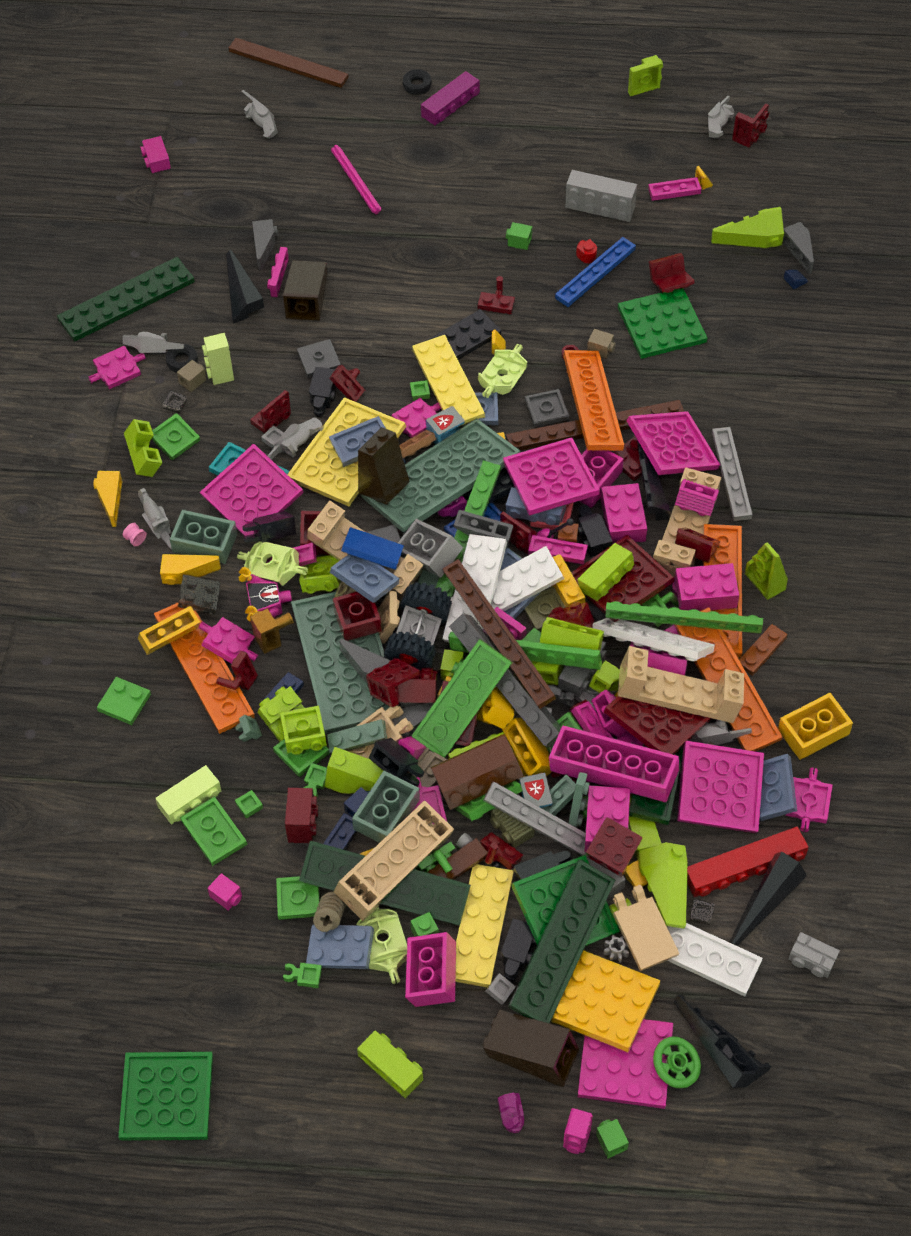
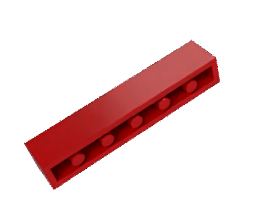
M797 826L688 866L687 885L693 897L699 895L703 897L718 888L720 890L725 889L737 881L739 883L744 882L753 875L757 874V876L765 874L776 853L784 852L796 861H801L807 854L808 845Z

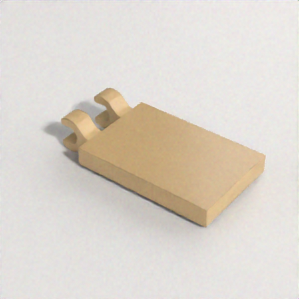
M398 705L393 708L389 707L387 710L381 707L357 725L382 719L385 721L387 739L392 738L397 743L400 739H403L401 734L407 733L414 728L406 718L402 719L397 725L393 723V718L400 717L404 713ZM374 744L348 752L369 759Z
M640 884L633 887L631 891L637 902L627 907L622 892L614 895L613 902L618 911L614 912L613 915L641 972L677 957L680 953L653 897L646 899L643 887Z

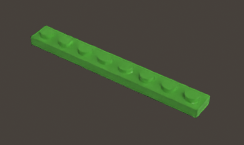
M483 460L465 507V512L484 516L499 476L501 465ZM458 529L454 539L463 549L454 561L459 559L462 563L469 536ZM443 574L441 578L439 577L436 588H441L442 592L446 591L448 593L447 596L453 597L455 588L446 575Z
M616 601L607 602L605 618L761 633L763 618H758L755 615L739 616L735 613L719 614L715 611L700 612L695 609L688 611L680 610L676 607L668 609L656 605L648 607L636 603L628 605Z
M450 632L448 639L451 650L469 653L457 636ZM516 640L530 661L600 670L602 666L600 650Z

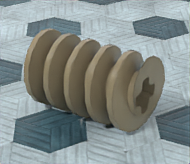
M328 892L321 897L313 918L315 927L321 932L337 928L346 904L334 892Z

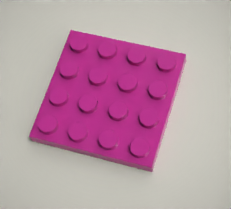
M688 411L628 417L627 423L658 475L683 473L685 467L697 471L717 470L719 468V461Z
M573 438L503 458L507 472L529 516L600 494V489Z
M255 444L251 445L200 491L201 496L225 519L235 521L236 529L244 537L254 534V531L244 532L242 526L253 523L254 518L284 511L304 493L303 489Z
M685 741L677 821L757 833L759 831L764 753Z
M644 1019L629 1052L585 1035L578 1097L665 1109L668 1085L658 1076L653 1063V1055L660 1041L672 1037L673 1023ZM663 1054L662 1062L666 1063L667 1055Z

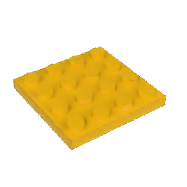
M583 950L551 1022L629 1052L660 986V980Z

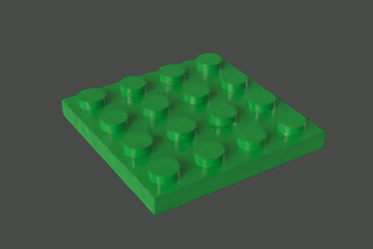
M684 288L674 289L669 293L662 292L618 303V310L641 359L707 343V336Z
M586 855L511 884L537 945L576 862L580 859L589 864ZM605 902L585 946L620 932L607 902Z
M125 1053L119 1140H208L213 1053Z

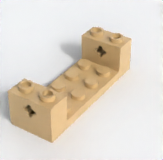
M685 467L680 486L683 479H686L690 482L693 481L694 483L696 482L697 484L719 490L721 477ZM676 505L673 508L663 539L658 541L653 556L674 578L676 568L693 567L696 560L695 549L675 544L678 528L687 527L704 534V524H708L711 517L707 515L701 516L692 510H682Z
M329 500L308 528L307 539L340 561L348 555L342 552L341 549L349 528L363 530L345 518V510ZM409 554L405 558L400 556L396 570L382 566L400 578L399 584L390 590L397 592V600L399 602L403 599L406 588L410 584H414L418 579L424 565Z
M632 646L628 647L620 665L618 696L730 723L735 721L744 703V673L725 669L719 682L714 683L647 667L648 650Z
M424 800L338 882L334 893L364 921L377 909L382 899L431 852L438 850L448 840L454 828Z

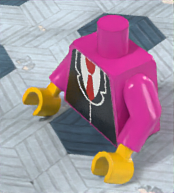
M246 567L240 569L239 581L245 582L247 580L248 582L246 586L250 606L244 612L249 614L247 620L251 621L250 616L267 608L273 618L282 614L281 603L292 601L290 590L279 592L277 582L253 575Z

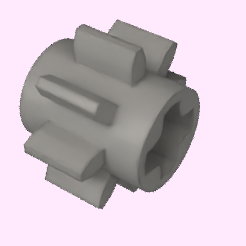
M612 935L610 942L605 940L604 946L606 949H604V955H609L610 961L615 960L621 963L623 956L628 958L629 952L627 949L629 947L623 941V936L618 938Z

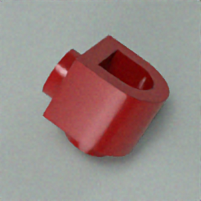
M591 239L580 241L576 248V256L584 263H592L597 258L596 244Z

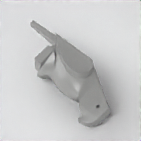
M242 90L253 101L244 108L246 118H252L258 126L263 128L265 133L263 136L265 138L274 137L278 133L274 115L258 100Z
M727 96L721 103L718 102L708 113L709 137L718 138L722 136L723 131L721 129L726 125L728 119L731 120L733 118L734 109L731 105H727L730 96Z
M140 332L137 336L123 335V344L136 348L140 353H166L167 349H184V344L167 342V333L156 335L149 332Z
M314 417L302 424H291L274 443L275 447L268 454V457L272 460L277 454L285 452L286 455L294 458L299 446L304 444L311 435L319 430H323L321 421Z
M145 488L140 489L138 496L144 508L143 518L158 539L162 538L170 550H172L169 536L171 533L170 524L162 506H157L149 497Z
M716 720L714 723L708 722L689 741L705 744L711 742L714 745L731 742L734 738L752 733V729L728 732L727 723Z

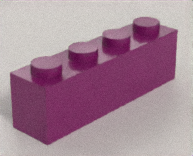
M465 71L421 104V117L434 126L480 93V80Z

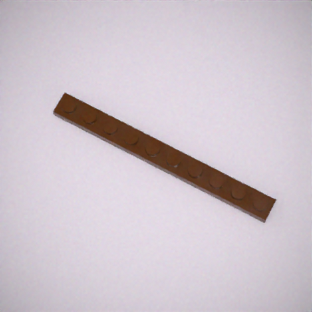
M680 400L616 412L621 431L631 429L627 423L629 416L684 412ZM580 420L506 434V440L520 451L545 446L568 438H573V440L584 438Z
M457 559L442 569L444 574L499 653L513 662L510 666L511 670L536 706L541 709L556 699L554 693L460 560Z

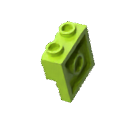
M657 55L642 59L641 65L630 68L628 85L630 96L660 88L663 62Z
M332 555L316 557L317 562L302 566L308 568L306 575L300 574L299 582L302 592L313 594L320 590L332 591L338 588L341 580L332 575L330 570L339 560Z
M284 686L275 692L276 696L271 700L269 698L264 699L259 704L260 708L257 712L280 742L284 740L280 713L304 708L301 704V699L291 686L287 689Z
M319 706L280 713L287 753L297 755L302 753L303 750L312 749L318 751L323 746H327Z

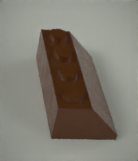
M505 734L431 767L450 810L486 794L493 782L504 786L524 776Z

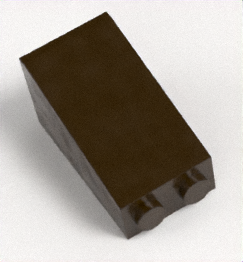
M292 260L283 293L286 319L320 321L328 275L327 262Z
M381 427L358 450V492L361 495L387 505L410 481L396 432Z
M499 1010L497 1016L493 1018L491 1030L483 1041V1049L489 1058L560 1087H564L579 1052V1047L570 1029Z

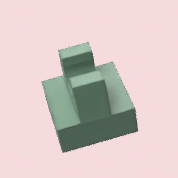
M247 715L239 718L240 723L235 728L239 732L244 731L239 736L240 740L245 742L262 736L256 719Z

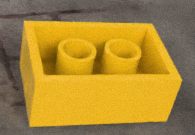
M828 693L781 717L778 730L799 760L849 735L853 722L832 694Z

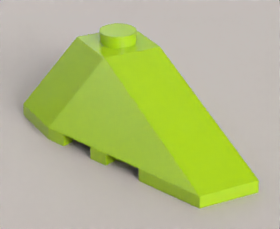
M781 207L758 211L759 214L749 218V215L743 217L744 220L740 222H730L712 230L711 242L760 248L781 246L784 237Z
M767 542L746 563L745 575L761 594L769 600L786 590L788 578L780 556Z
M334 747L327 766L325 787L343 794H354L360 787L365 791H370L383 770L368 758Z
M666 842L638 851L639 870L642 876L646 877L648 882L647 888L649 892L653 893L657 901L656 906L666 926L684 929L686 927L687 856L685 846Z

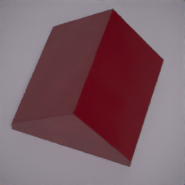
M685 527L678 528L675 544L695 549V558L709 563L721 541Z

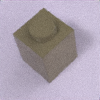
M594 329L588 340L587 351H599L600 357L607 359L610 352L613 353L615 349L614 335Z
M193 360L177 371L179 384L193 392L206 381V370L203 365L197 364Z

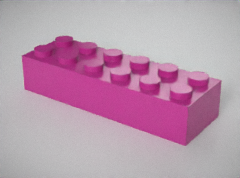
M564 725L549 756L550 771L564 775L567 774L574 778H578L579 772L586 773V781L607 787L628 788L630 793L662 802H667L679 772V756Z

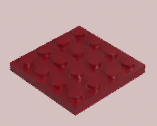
M628 535L617 541L616 544L632 552L634 559L633 568L598 601L584 594L605 615L607 602L616 601L628 605L634 603L642 605L675 582L674 577ZM610 547L571 572L577 584V579ZM609 618L613 622H617L618 620H620Z
M620 696L615 698L604 710L605 714L648 748L673 755L684 746L685 741H689L712 719Z

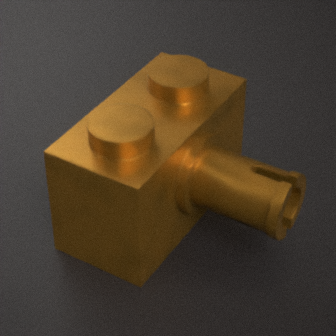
M268 608L250 616L253 635L264 654L281 646L279 629L294 623L289 612L274 619Z

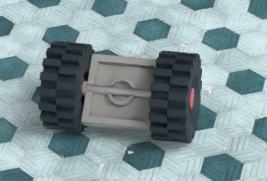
M415 583V585L410 584L406 588L401 603L403 614L396 633H393L388 640L384 658L390 661L400 659L419 671L422 668H431L436 653L433 644L440 624H444L447 620L452 604L451 597L447 596L448 593L446 591L442 592L441 588H434L435 585L432 584L428 586L427 583H422V585L419 583Z

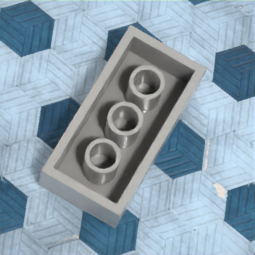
M572 170L566 184L565 208L630 222L635 210L637 184Z

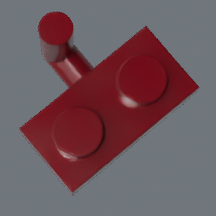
M502 276L496 278L495 294L481 292L478 301L479 310L512 314L515 297L502 295Z
M339 365L329 377L337 388L349 400L357 402L365 391L356 380L360 374L358 368L348 371L343 365Z
M240 651L231 664L236 676L235 679L231 681L218 677L216 684L233 690L238 689L239 686L245 690L250 689L258 675L248 654Z
M492 832L480 840L481 845L487 851L486 864H492L497 860L511 870L513 866L522 860V853Z

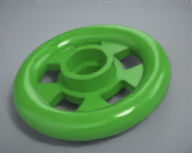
M668 1037L660 1041L656 1046L653 1063L658 1076L663 1082L674 1088H687L696 1082L700 1075L701 1062L696 1049L691 1043L680 1037ZM670 1046H677L678 1051L671 1052ZM685 1053L689 1054L691 1062L688 1063ZM663 1054L667 1055L666 1063L662 1062ZM686 1069L690 1072L687 1078L682 1074ZM669 1070L676 1073L675 1078L668 1074Z

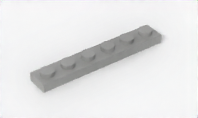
M731 428L712 429V436L733 521L752 519V511Z
M495 782L491 784L483 801L581 856L586 855V852H584L585 833L503 786Z

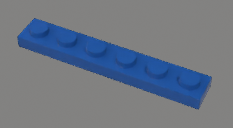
M622 237L555 294V299L569 307L634 252L636 245Z

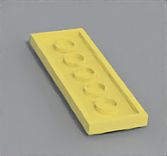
M445 335L412 346V350L442 411L453 406L465 420V423L462 425L468 424L475 419L485 418V413Z
M479 864L472 867L469 881L471 887L456 940L455 982L487 988L491 984L514 875L513 870Z

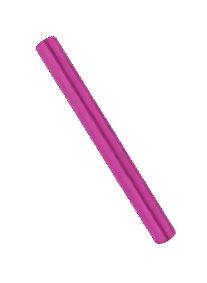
M334 145L331 149L332 153L372 213L377 215L381 212V207L338 145Z

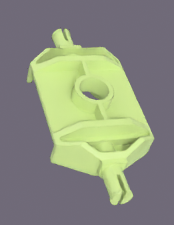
M516 344L513 350H495L494 357L482 374H478L479 383L483 388H486L482 393L483 397L489 398L491 393L495 392L502 395L511 392L527 368V361L519 354L523 349L522 345Z
M260 541L253 545L250 552L244 553L240 551L237 555L238 559L245 560L244 567L248 568L251 574L279 582L282 586L295 574L306 575L308 573L307 567L299 566V553L294 548ZM273 557L269 563H266L267 559Z
M378 907L364 921L360 919L357 922V926H372L374 928L369 969L388 972L392 984H396L395 978L397 983L400 982L397 969L407 960V943L397 912L390 909H379ZM385 933L389 938L386 941H379L377 936Z

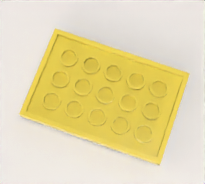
M344 397L323 425V430L318 432L287 475L298 485L349 507L359 494L358 461L343 467L329 440V436L379 416L385 428L396 432L398 439L406 428V424L403 421Z

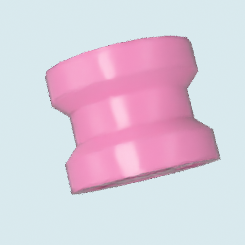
M136 523L129 524L123 531V537L126 540H130L133 546L142 544L147 535L143 529H139Z

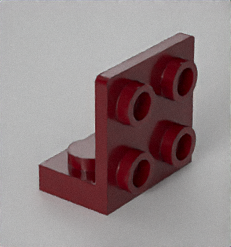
M765 104L754 118L738 112L735 116L732 140L748 148L753 143H756L759 135L767 129L768 124H766L769 116V105Z
M682 253L649 261L651 281L662 292L669 293L674 289L687 288L695 284V280L685 271Z
M283 391L250 419L251 424L265 434L272 426L277 427L283 420L288 419L291 414L289 392Z
M503 511L500 514V521L513 525L510 542L518 550L528 554L532 535L537 536V532L518 518H512Z
M393 659L388 664L375 668L366 675L370 695L393 708L399 705L397 699L398 692L395 687L414 678L420 672L400 659Z
M606 817L588 847L586 857L622 878L629 861L642 841V836Z

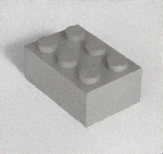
M415 519L398 542L404 545L401 553L403 558L409 554L424 564V570L440 578L444 574L442 569L451 564L463 549L453 536L418 519Z

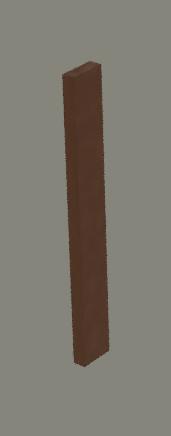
M235 38L228 47L231 53L340 88L343 87L349 78L348 73L239 38Z

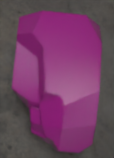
M460 496L437 511V513L442 517H454L458 514L459 510H465L467 502L463 496Z
M509 1093L498 1097L502 1125L511 1133L520 1132L524 1126L525 1119L519 1093Z

